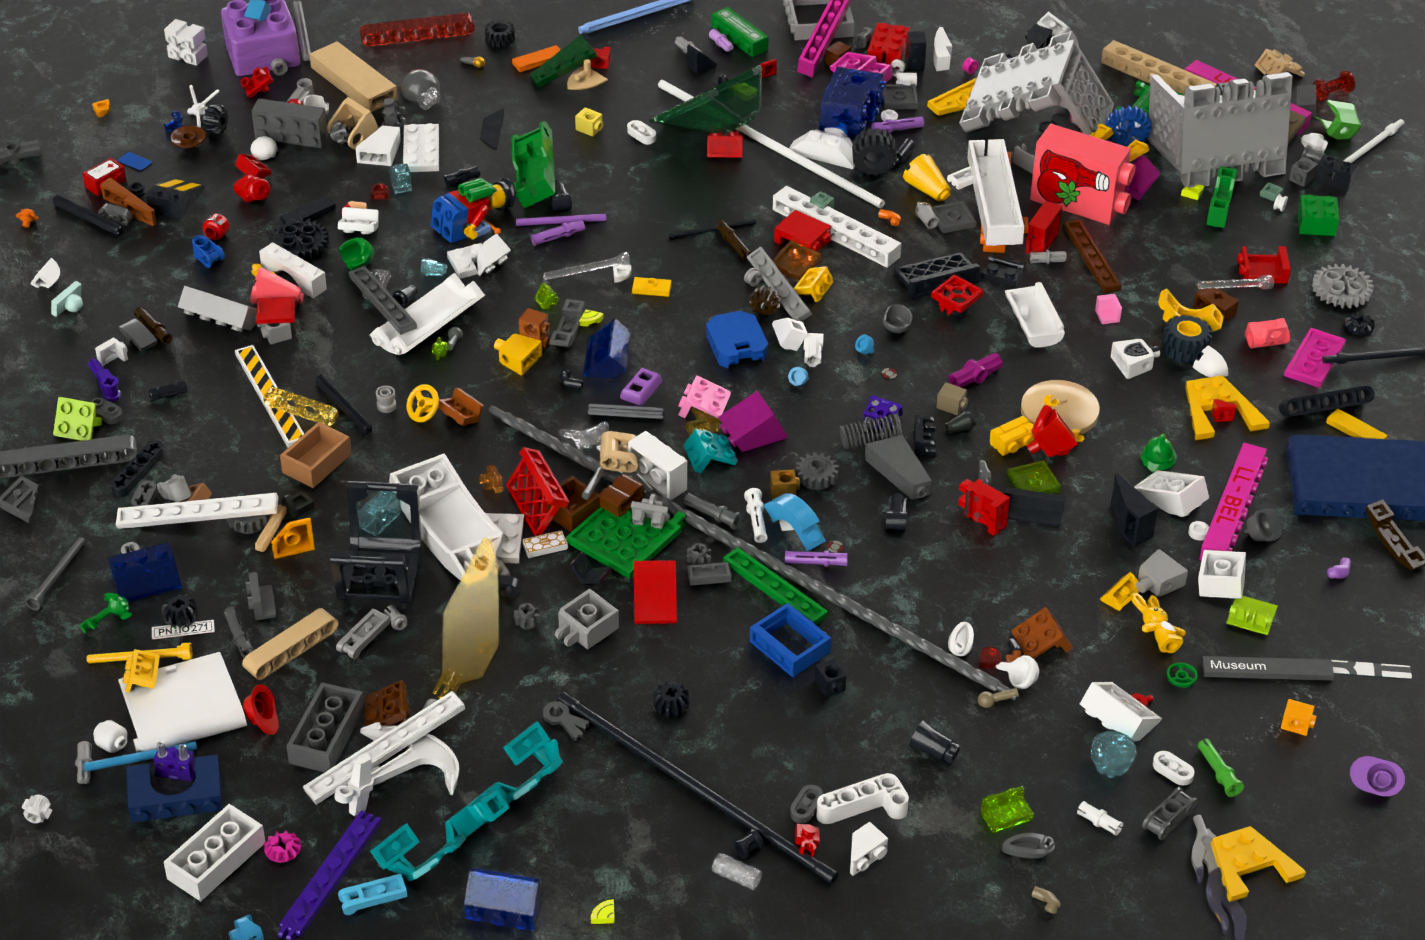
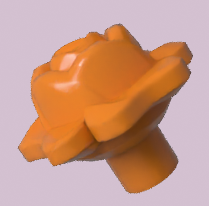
M21 209V212L16 214V217L23 222L22 227L29 228L30 223L39 218L30 209Z

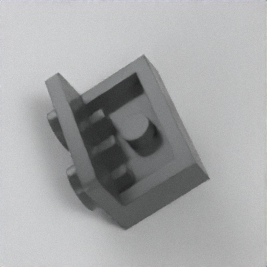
M257 572L248 573L250 582H245L247 595L251 594L252 596L247 597L249 610L254 609L255 621L275 618L276 609L272 585L259 586Z

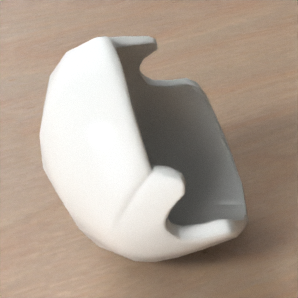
M308 95L304 97L303 105L325 108L326 116L328 115L329 103L325 104L322 96Z
M258 137L251 145V153L258 160H267L270 157H275L276 152H278L276 142L270 137Z

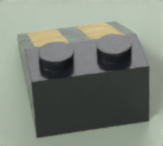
M169 179L152 186L146 194L147 205L154 209L155 214L182 219L205 189V186L177 179Z

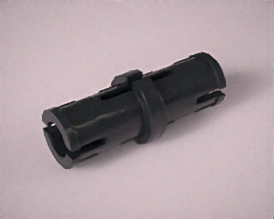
M478 166L465 170L459 169L456 173L445 175L444 182L448 187L468 179L480 177V170Z

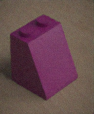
M758 391L719 416L723 423L720 425L725 435H731L728 437L733 447L738 446L741 452L784 440L788 437Z

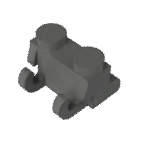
M392 98L386 99L384 101V110H382V117H384L385 122H382L381 127H403L406 124V119L403 117L406 115V108L401 106L402 112H398L397 109L399 107L395 100Z

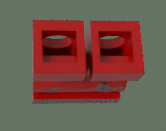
M969 479L964 480L960 484L959 490L965 494L960 497L958 503L959 506L964 508V516L983 523L988 527L990 534L993 536L997 535L1007 527L1010 497L984 484V481L980 479L975 482Z

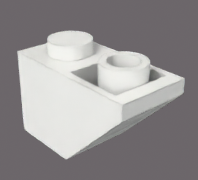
M498 234L485 241L478 250L477 274L479 276L485 272L487 274L495 268L494 265L497 263L501 265L508 259L507 255L511 250Z
M783 318L772 323L780 346L787 350L797 351L808 334L803 322Z
M871 822L853 832L850 874L852 876L866 870L871 863L877 859H882L887 853L888 838Z

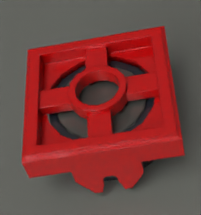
M953 275L931 292V298L939 301L941 312L945 311L947 315L960 316L968 313L970 306L983 296L984 290Z

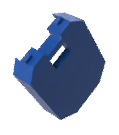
M737 311L715 315L706 323V338L718 365L729 369V365L739 363V359L751 357L752 360L762 359L763 362L767 358L768 342L755 315ZM744 345H748V346H749V348H744V349H739V350L736 349V347H738V346H744Z

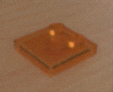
M791 240L772 261L781 273L800 281L809 268H813L821 260V253Z

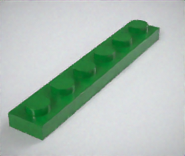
M739 547L723 557V562H729V567L782 606L789 603L808 620L813 621L815 625H818L828 617L826 609Z

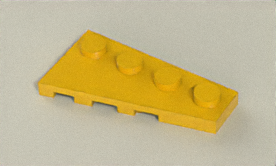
M977 78L929 100L927 106L938 116L965 110Z

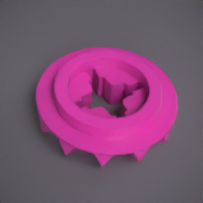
M286 830L281 834L276 831L275 835L268 836L267 842L264 843L266 856L274 862L290 861L301 851L300 838H297L295 833L289 834ZM280 842L286 845V850L279 846Z

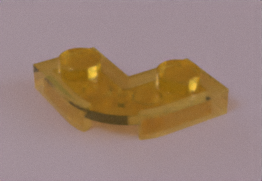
M691 406L690 410L697 420L686 422L684 428L689 435L692 434L695 428L717 434L720 428V419Z

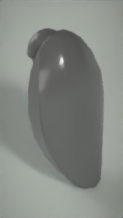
M1021 833L1007 839L1003 843L1002 851L1006 854L1022 858H1041L1053 851L1055 842L1050 836L1038 833Z

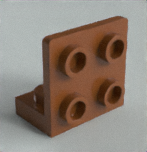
M1046 607L1011 631L1020 644L1025 656H1030L1033 659L1054 645L1057 648L1061 646L1066 653L1073 649L1058 621Z

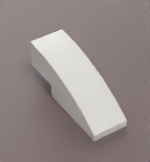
M939 27L934 39L933 62L936 71H943L950 68L952 44L943 27Z

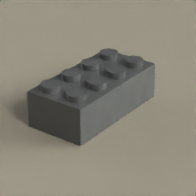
M258 98L251 110L255 139L266 136L272 138L275 142L322 148L328 137L326 113L323 107Z
M321 682L287 744L289 764L326 772L334 767L364 712L363 692Z

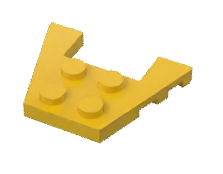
M1251 826L1214 837L1211 841L1212 851L1217 867H1220L1222 873L1221 880L1223 886H1226V896L1229 902L1247 897L1249 893L1248 888L1239 877L1241 875L1274 865L1286 883L1304 878L1306 871Z

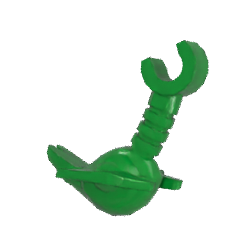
M115 593L104 594V600L108 601L107 608H104L103 611H100L94 617L83 621L80 624V628L84 633L90 628L94 630L97 628L98 623L109 616L110 613H114L122 620L129 618L132 614L127 612L129 609L127 599Z

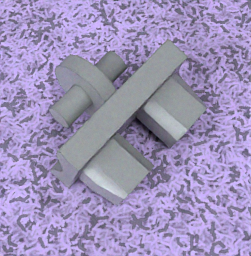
M651 494L650 499L643 498L642 503L632 501L633 524L644 525L645 517L652 518L651 526L662 529L665 521H669L668 507H664L662 501H657L656 494Z

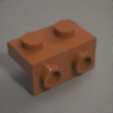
M460 388L454 389L452 398L440 399L438 408L445 415L452 417L458 424L464 426L478 423L484 407L482 403Z

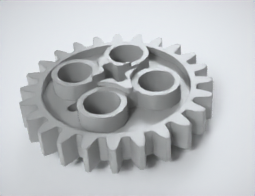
M1334 264V267L1327 265V269L1321 267V271L1317 270L1316 274H1314L1312 282L1313 292H1316V296H1321V301L1327 300V304L1332 302L1334 307L1340 305L1341 308H1344V305H1347L1349 308L1352 305L1358 307L1359 304L1364 305L1365 301L1369 302L1374 285H1372L1373 280H1369V275L1364 276V271L1358 272L1359 268L1352 269L1351 265L1347 268L1344 264L1341 267H1338L1337 264Z

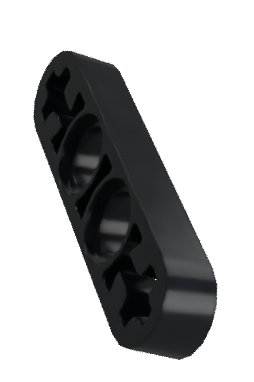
M153 440L148 442L112 480L111 488L115 496L123 497L129 494L164 456V446L161 441ZM144 460H147V461H148V462L145 463V464H140V463H139L140 461H144ZM130 473H137L135 476H128Z

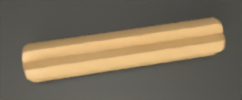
M278 505L277 514L271 515L255 543L257 551L264 552L287 513L285 506Z

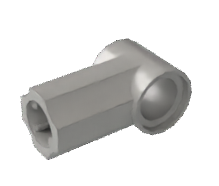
M308 78L300 79L297 82V89L287 102L290 99H298L303 103L304 97L314 95L312 81Z

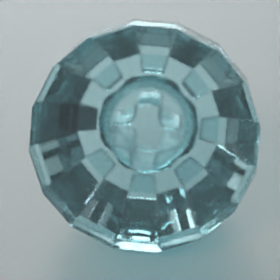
M1118 731L1102 732L1092 742L1091 757L1097 771L1101 774H1108V777L1114 778L1117 774L1119 776L1123 775L1135 760L1136 745L1124 733Z

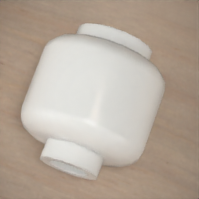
M112 720L101 722L96 726L93 735L97 746L109 753H115L126 746L127 731L124 727Z

